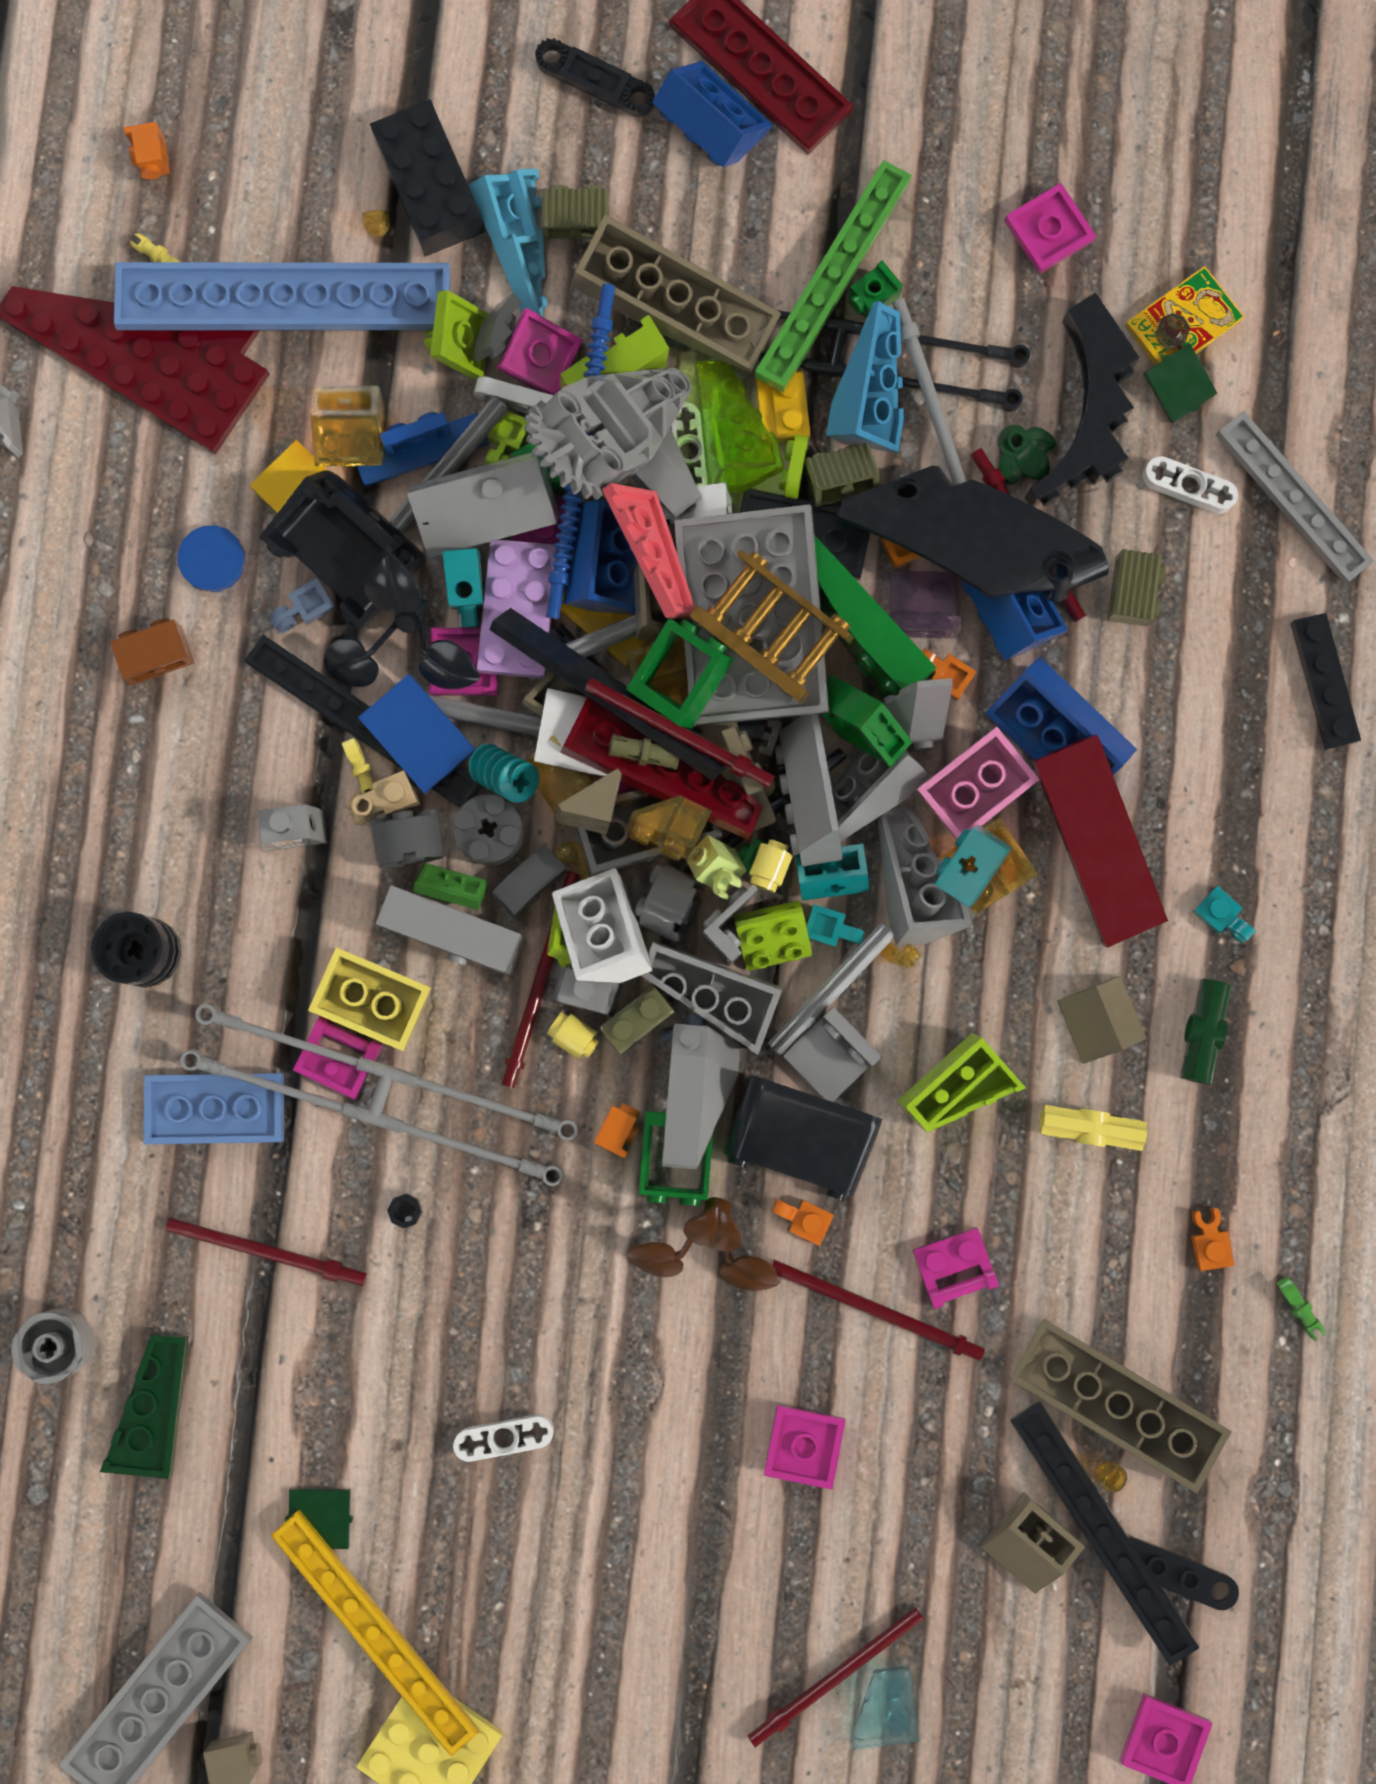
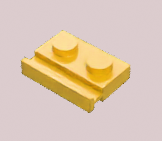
M796 372L784 393L756 378L762 444L777 441V443L788 442V440L794 441L796 434L809 436L810 440L804 372Z

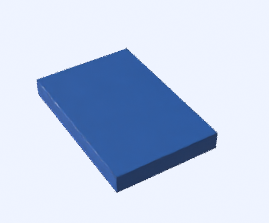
M410 674L406 675L358 717L424 794L430 792L468 759L475 750L471 743Z

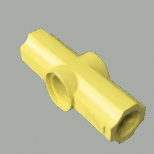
M1043 1105L1039 1119V1133L1052 1137L1075 1139L1077 1143L1100 1147L1110 1145L1143 1151L1147 1138V1122L1125 1117L1110 1116V1113L1083 1108H1080L1079 1111Z

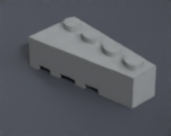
M654 941L648 954L653 971L641 976L684 1003L701 1017L706 1018L758 1055L780 998L782 987Z

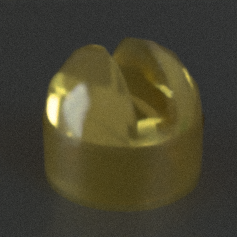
M372 210L362 214L364 228L370 235L380 237L386 234L390 225L388 211Z
M1103 1462L1096 1471L1098 1483L1108 1492H1118L1126 1485L1127 1473L1116 1462Z

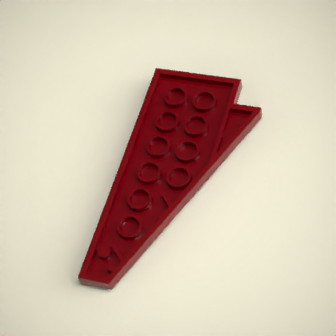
M15 286L10 288L0 303V320L215 455L270 375L266 368L245 356V353L260 333L259 330H116L114 325V302Z

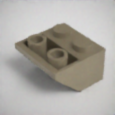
M1025 1492L1022 1493L980 1545L983 1550L1034 1594L1064 1575L1085 1549L1084 1544L1072 1532Z

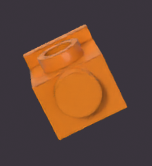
M157 122L124 127L125 135L132 145L129 146L132 165L139 167L141 177L146 180H155L160 178L161 175L170 174L165 137Z
M623 1102L620 1108L613 1105L594 1143L625 1158L628 1151L623 1149L625 1143L632 1145L640 1129L635 1124L640 1111Z

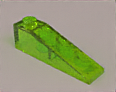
M696 361L695 373L705 466L709 485L726 483L729 493L745 492L782 472L784 464L778 440L773 432L767 431L761 421L762 414L758 408L754 409L745 396L746 389L731 365L723 361Z

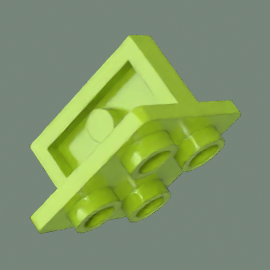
M800 900L734 915L735 926L748 971L812 956Z

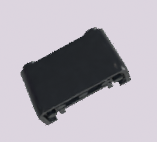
M328 470L305 477L259 537L266 543L267 549L274 556L283 558V556L287 558L296 556L343 599L340 604L343 619L359 629L365 627L381 610L368 599L365 594L364 583L369 572L381 562L385 555L391 552L405 566L411 576L418 571L426 560L423 553L340 476Z
M749 1075L723 1153L730 1155L728 1162L748 1168L750 1162L827 1188V1196L846 1201L847 1195L855 1196L883 1119L754 1075Z

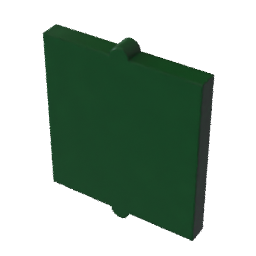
M1190 343L1171 355H1164L1161 362L1143 373L1170 423H1174L1190 411H1198L1199 405L1218 394Z
M290 1489L289 1513L285 1517V1521L300 1510L331 1549H349L350 1523L354 1519L350 1515L351 1489Z

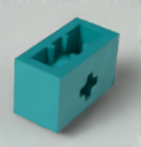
M980 825L972 827L971 830L965 828L954 844L958 847V850L952 859L947 856L936 870V874L940 877L935 885L967 907H971L976 903L1012 849L1011 846ZM973 856L976 858L974 865L978 869L967 871L965 868L968 863L964 859H969Z
M864 845L842 846V860L802 866L800 854L796 855L802 901L869 892Z

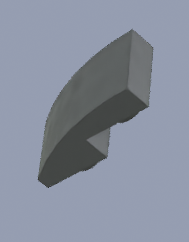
M514 293L498 303L484 320L474 347L473 359L477 363L487 356L493 360L506 349L507 346L504 344V341L513 333L508 325L516 318L513 312L522 304Z
M544 845L513 870L492 891V895L515 918L539 900L541 892L566 874L567 867Z

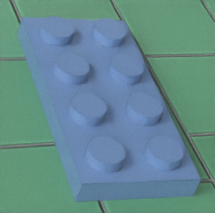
M284 1073L251 1074L284 1085ZM214 1074L144 1076V1144L284 1142V1094L226 1075L223 1077Z

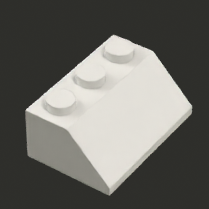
M616 868L552 892L575 978L578 981L622 983L653 971L628 888Z

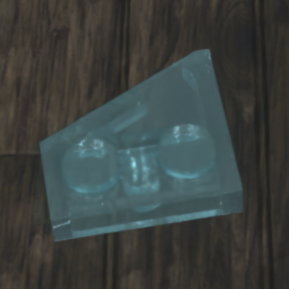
M909 1666L873 1670L850 1739L852 1750L919 1742Z

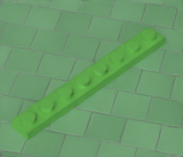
M885 160L882 161L757 367L755 378L784 393L909 185L911 174Z

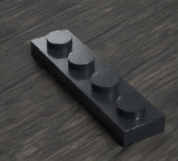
M1322 613L1292 621L1290 625L1324 749L1329 750L1360 742V733L1327 614Z

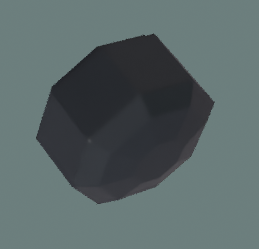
M408 1193L393 1198L387 1209L391 1223L401 1228L417 1224L423 1213L420 1200Z

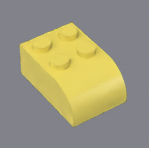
M336 947L308 1011L401 1051H405L432 988Z

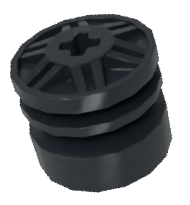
M129 911L114 914L103 921L94 933L91 945L93 962L102 975L113 982L143 988L158 986L168 980L177 969L181 957L180 940L171 926L160 919ZM142 945L146 946L147 950L143 951ZM142 952L143 958L139 957L138 953Z

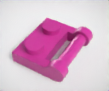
M322 1016L316 1021L307 1040L309 1043L325 1047L320 1044L322 1037L325 1035L364 1053V1058L373 1061L377 1059L383 1043L374 1039L370 1042L330 1023L331 1020ZM302 1050L293 1071L353 1099H357L369 1074L357 1070L356 1066L306 1050Z
M977 1227L912 1250L934 1310L943 1307L944 1302L984 1288L992 1290L999 1287ZM979 1265L982 1275L938 1290L935 1280Z

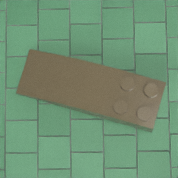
M604 215L571 282V286L598 301L600 300L602 284L614 285L615 293L612 305L614 310L641 323V319L650 315L660 334L749 372H752L781 315L779 311L607 215Z
M1045 1319L1041 1322L1010 1377V1380L1197 1494L1232 1432Z

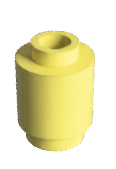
M769 840L768 845L761 843L749 873L752 876L749 884H754L755 887L764 891L775 893L777 887L782 886L793 857L792 854L787 852L789 847L775 840Z
M564 1012L559 1014L547 1032V1035L553 1038L552 1042L578 1060L582 1055L589 1058L599 1043L595 1039L598 1033L596 1030L573 1014L568 1016Z

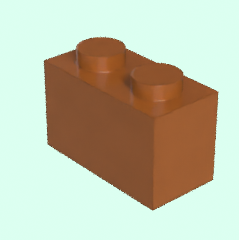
M163 618L156 620L150 624V628L141 631L136 629L128 630L119 634L118 639L110 641L124 681L132 686L195 664L183 628L174 619Z

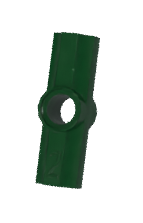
M1204 978L1200 980L1194 1013L1189 1016L1185 1028L1184 1040L1187 1046L1181 1069V1079L1211 1085L1218 1050L1222 1049L1227 1036L1228 1024L1225 1021L1232 985L1217 980Z

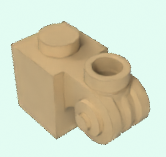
M404 770L373 783L374 790L353 794L354 797H351L345 803L347 809L350 810V816L353 817L354 825L369 826L370 820L376 819L377 815L385 813L386 816L393 819V813L412 811L422 806L410 777Z

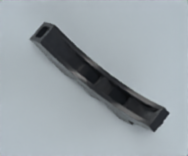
M1097 293L1092 294L1068 309L1062 321L1075 346L1081 366L1083 382L1081 419L1074 441L1067 454L1047 476L1032 486L1026 494V501L1034 507L1040 503L1044 507L1051 504L1060 497L1059 491L1067 486L1074 489L1085 482L1088 477L1093 485L1103 479L1106 483L1114 480L1123 473L1121 468L1128 459V456L1112 433L1120 430L1129 422L1127 418L1134 409L1119 383L1134 373L1133 368L1140 357Z

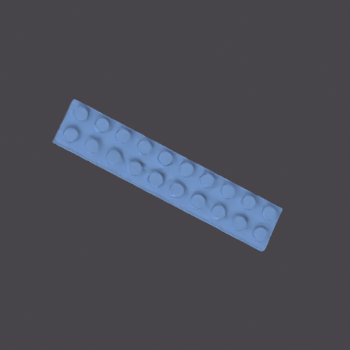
M115 262L114 325L116 330H433L437 293L444 290L450 291V263Z

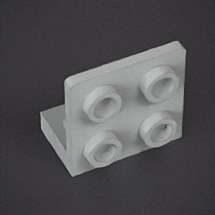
M754 884L748 890L744 886L739 888L728 899L727 903L730 907L722 913L717 909L704 921L703 939L729 966L740 957L742 952L738 948L741 942L729 929L724 932L720 929L756 896L758 889Z
M834 1007L830 1008L784 1054V1058L824 1099L832 1102L868 1067L873 1066L882 1057Z

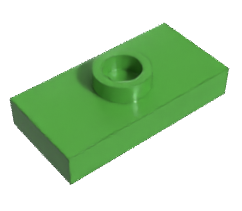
M424 863L414 882L413 892L479 910L489 881Z

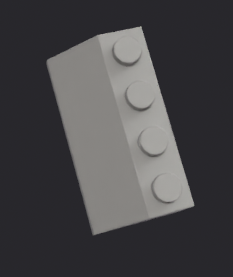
M818 714L801 715L779 731L781 744L774 746L777 764L785 765L786 774L779 775L783 795L790 794L791 804H785L788 825L795 824L796 834L790 835L793 855L800 854L802 866L842 860V851Z

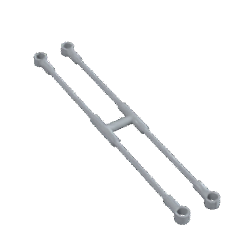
M212 1004L201 1005L195 1012L196 1020L203 1025L213 1023L235 1031L241 1029L356 1066L357 1070L379 1076L369 1109L347 1102L342 1104L229 1068L225 1063L203 1057L198 1050L194 1049L185 1051L180 1057V1064L187 1071L199 1069L223 1077L226 1075L342 1112L341 1115L397 1133L405 1132L517 1168L519 1172L543 1179L548 1186H556L562 1181L563 1172L558 1165L551 1164L545 1166L525 1159L517 1160L405 1124L404 1120L382 1114L391 1083L395 1081L413 1088L419 1086L534 1123L533 1126L557 1133L561 1139L567 1141L575 1138L578 1131L577 1124L571 1119L561 1121L539 1113L534 1115L419 1078L418 1074L364 1057L359 1059L244 1022L240 1017L218 1011ZM204 1008H209L212 1011V1018L209 1021L202 1018L201 1012ZM188 1054H193L197 1057V1064L195 1066L187 1064L186 1057ZM564 1124H571L574 1127V1132L571 1135L566 1136L561 1132V1127ZM551 1169L559 1173V1178L555 1181H550L546 1177V1173Z

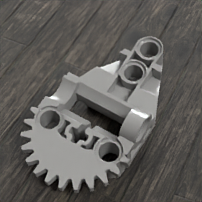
M673 367L589 376L562 387L546 404L540 400L528 411L529 414L525 417L528 423L524 426V430L530 433L526 440L536 446L531 451L532 454L543 458L539 463L540 466L550 467L549 476L551 478L559 476L560 485L563 488L570 484L573 494L576 495L581 491L586 499L591 495L594 499H599L601 496L605 497L602 491L603 488L610 483L617 484L627 476H633L653 458L690 394L691 383L682 371ZM601 425L603 430L598 431L594 436H588L589 433Z

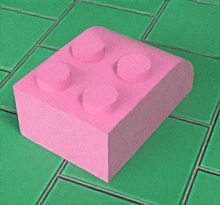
M996 727L916 791L957 840L965 828L971 830L976 825H984L1037 783L1039 778L999 728Z

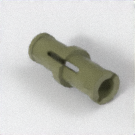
M616 734L611 736L608 756L637 761L638 765L642 766L652 764L674 770L677 769L679 758L659 744L652 743L651 739L643 738L638 740Z

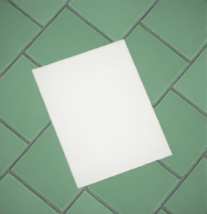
M547 688L534 761L602 777L607 775L561 753L562 747L587 697Z

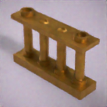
M740 549L737 556L746 564L740 574L713 608L710 606L705 611L697 605L689 616L802 705L810 695L803 688L807 683L805 679L838 637H841L848 644L851 643L854 639L848 632L851 626L835 613L829 618L767 570L766 567L769 565V562L758 553L752 551L748 555ZM758 573L770 582L773 587L740 629L736 627L732 632L723 625L726 620L724 616ZM785 594L801 607L767 650L763 648L759 653L750 646V643L753 641L751 636ZM812 615L828 628L797 668L785 674L777 667V664L780 662L778 657Z

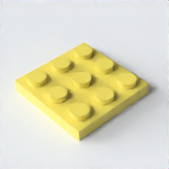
M401 1696L356 1768L379 1784H472L503 1736L504 1731L455 1699L480 1730L451 1757Z

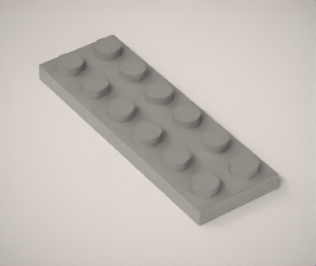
M199 1592L59 1765L80 1784H135L253 1637Z

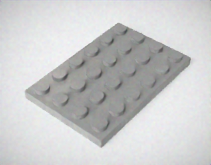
M810 504L674 521L677 554L695 608L698 605L706 611L710 606L713 608L746 566L737 556L741 549L748 555L752 551L758 553L769 562V565L766 567L767 570L820 610L813 515ZM757 573L725 614L726 620L723 625L732 632L736 627L740 629L773 585ZM784 594L751 636L753 641L750 643V646L759 653L763 648L767 650L801 606ZM811 615L778 657L780 662L777 664V667L785 674L797 668L822 636V623ZM692 618L689 619V621L701 628L698 634L707 640L710 636L716 638ZM684 639L688 693H690L711 657ZM728 647L725 652L735 659L694 726L828 713L825 657L821 658L805 679L807 683L803 688L810 695L801 705Z

